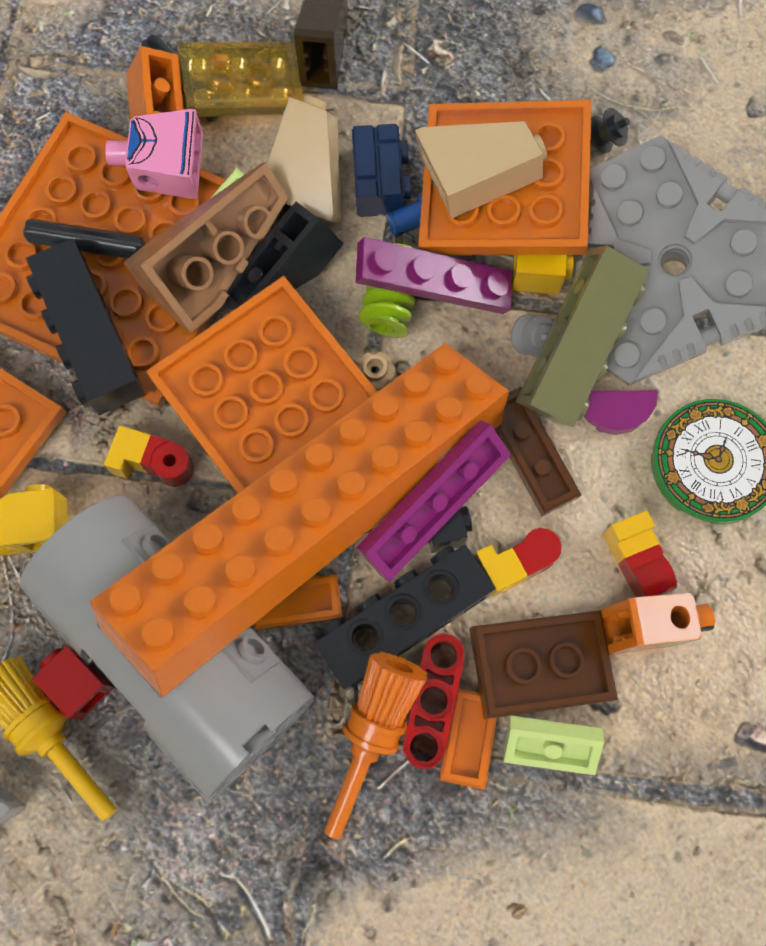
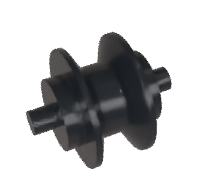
M614 108L606 109L603 113V118L598 115L591 117L590 144L592 143L601 153L605 154L612 150L613 144L619 147L625 145L628 138V125H630L629 118H624Z

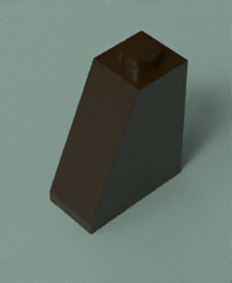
M347 0L303 1L294 29L300 86L338 90L348 19Z

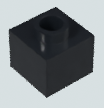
M467 506L461 507L428 541L431 553L439 552L448 546L456 548L465 545L468 537L467 532L472 531V522Z

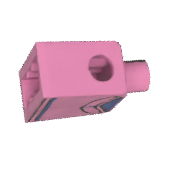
M196 109L134 116L130 120L128 141L108 140L106 142L105 153L108 165L126 166L134 187L139 190L198 199L203 131Z

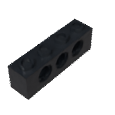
M466 544L457 550H454L452 546L446 547L430 559L433 566L420 574L415 569L409 571L393 583L396 590L384 598H381L378 593L369 597L356 607L359 614L345 623L341 618H338L318 632L322 638L314 644L345 692L364 680L370 654L382 651L397 657L401 656L493 594L496 588ZM436 580L445 581L451 587L452 596L445 601L434 600L428 594V585ZM398 604L409 605L415 612V620L407 626L395 624L390 617L393 607ZM362 628L374 630L379 637L377 645L369 651L358 650L353 645L355 633Z

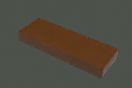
M519 387L508 393L502 424L494 430L510 452V459L543 517L579 499L582 494L537 414L516 403L522 387Z

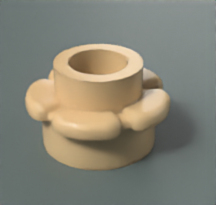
M378 351L372 354L368 352L363 354L357 361L358 368L377 391L392 382L395 377V366L391 364V358L386 353ZM377 367L379 372L373 373L371 369Z

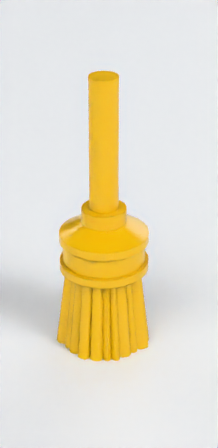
M21 656L2 661L0 664V726L5 730L3 737L15 746V752L19 756L37 752L42 759L49 757L104 823L116 813L118 808L64 745L66 738L61 731L67 717L32 680L34 676Z

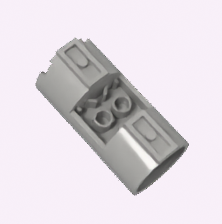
M124 495L114 496L87 508L58 529L36 551L21 575L20 587L31 599L30 601L84 663L87 666L95 663L145 719L143 728L148 733V736L206 802L210 804L236 782L254 764L258 757L273 743L275 744L314 702V696L252 628H248L162 698L101 631L89 602L171 542L130 497Z

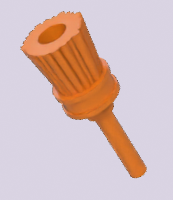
M382 651L370 654L359 700L352 704L350 709L351 716L343 727L345 736L353 742L350 751L354 756L324 829V833L330 838L341 839L370 764L377 762L380 754L391 755L398 751L400 746L399 739L407 728L404 720L427 680L426 671L403 657H397Z

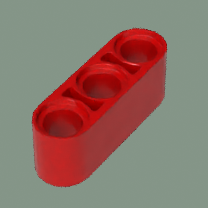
M450 634L433 636L426 643L421 658L420 668L427 672V680L410 709L403 740L405 758L411 765L419 769H429L436 766L442 760L446 749L464 663L463 646L456 637ZM437 645L449 646L455 654V662L449 668H439L432 662L430 651ZM430 688L437 689L444 694L446 706L441 713L429 714L422 708L420 697L425 690ZM420 733L430 735L436 743V752L427 761L415 759L410 751L412 739Z

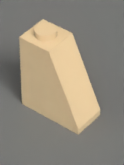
M305 95L303 101L289 97L267 165L288 196L285 204L292 206L296 201L315 216L340 224L343 213L337 117L325 111L328 104L317 98Z
M525 121L430 126L415 130L421 159L451 219L543 179V160L547 159V151L541 137L538 134L533 136Z

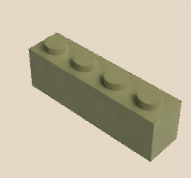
M607 245L588 250L516 403L561 425L574 427L576 422L583 418L589 407L588 397L594 384L602 379L608 368V355L613 345L620 341L626 331L627 323L625 320L632 306L639 302L645 292L646 285L644 281L650 271L648 268Z

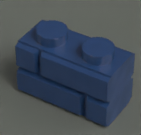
M381 124L377 127H373V125L354 126L352 128L357 215L359 217L378 216L379 214L385 216L387 212L404 207V199H411L410 174H402V164H408L409 161L408 141L400 140L399 126L396 124Z

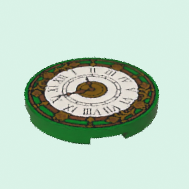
M722 399L695 401L675 411L661 426L654 442L653 453L651 454L652 473L662 495L676 510L683 511L696 519L716 525L736 523L760 511L766 506V422L747 407Z

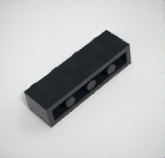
M71 238L27 257L26 260L32 274L26 276V279L35 297L38 300L43 298L47 309L41 311L42 317L52 334L58 333L62 344L56 346V349L66 369L73 368L78 380L71 382L80 403L83 406L90 404L100 416L145 396L144 388L87 260L75 240Z

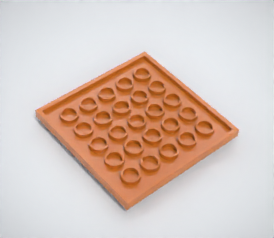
M68 112L64 113L0 214V335L61 363L63 362L56 349V346L62 344L58 333L52 334L48 329L41 314L42 310L47 309L43 298L38 300L35 297L26 279V276L32 274L26 258L52 246L29 243L23 235L26 221L28 219H38L139 235L143 237L145 244H147L155 236L209 200L226 181V179L200 169L198 199L139 190L134 187L126 166H109L106 160V142L108 140L128 141V138ZM81 251L87 260L146 393L145 396L139 399L162 409L166 399L145 371L205 331L214 314L195 331L188 333L147 295L123 262L127 258Z

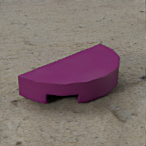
M658 390L591 391L588 397L589 407L583 417L587 422L594 425L599 432L614 435L633 432L649 419L657 406Z

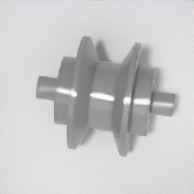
M524 314L519 317L511 331V341L514 349L520 354L537 357L554 322L549 317L543 315Z

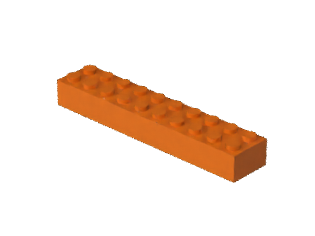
M444 343L89 601L101 631L163 698L382 521L479 421L491 424L493 429L502 424L509 390Z

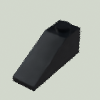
M295 201L247 260L249 263L243 273H238L227 292L229 296L225 304L232 310H235L282 276H285L294 289H297L318 276L344 243L318 217Z

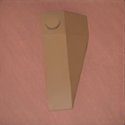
M263 162L155 236L123 263L147 295L188 333H192L223 306L229 296L227 294L238 273L242 274L249 262L246 260L259 239H263L287 201L288 196L267 163Z

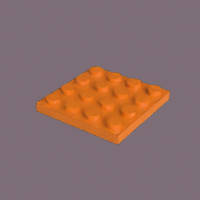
M592 99L429 104L427 127L525 121L532 135L538 134L543 140L547 151V159L543 160V179L452 219L424 165L419 250L440 255H586L588 249Z
M285 276L279 278L145 371L237 494L378 392Z

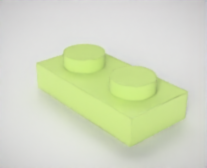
M510 716L504 745V763L596 775L604 745L603 728Z

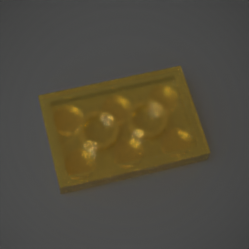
M178 42L177 54L186 109H196L198 117L282 115L286 109L289 97L300 101L304 99L292 42Z

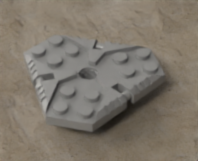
M662 135L590 168L587 252L589 249L607 245L650 270L644 281L646 285L645 292L639 302L632 306L625 320L627 323L626 331L620 341L613 345L607 358V371L628 386L705 354L706 346L717 341L720 342L722 347L766 328V202L743 186L739 190L727 183V176L721 172L718 173L713 167L704 164L697 157L691 156L689 152ZM715 198L727 204L722 212L710 206ZM582 255L581 261H577L575 277L586 255ZM669 261H678L686 269L680 274L671 275L666 273L662 266ZM707 315L712 326L699 331L694 320Z

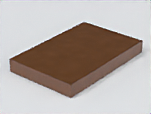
M601 610L479 625L469 628L484 719L618 700Z

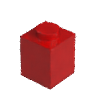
M69 646L63 649L58 648L47 655L40 663L39 667L42 670L32 678L37 686L68 719L83 720L115 688L93 663L87 666Z

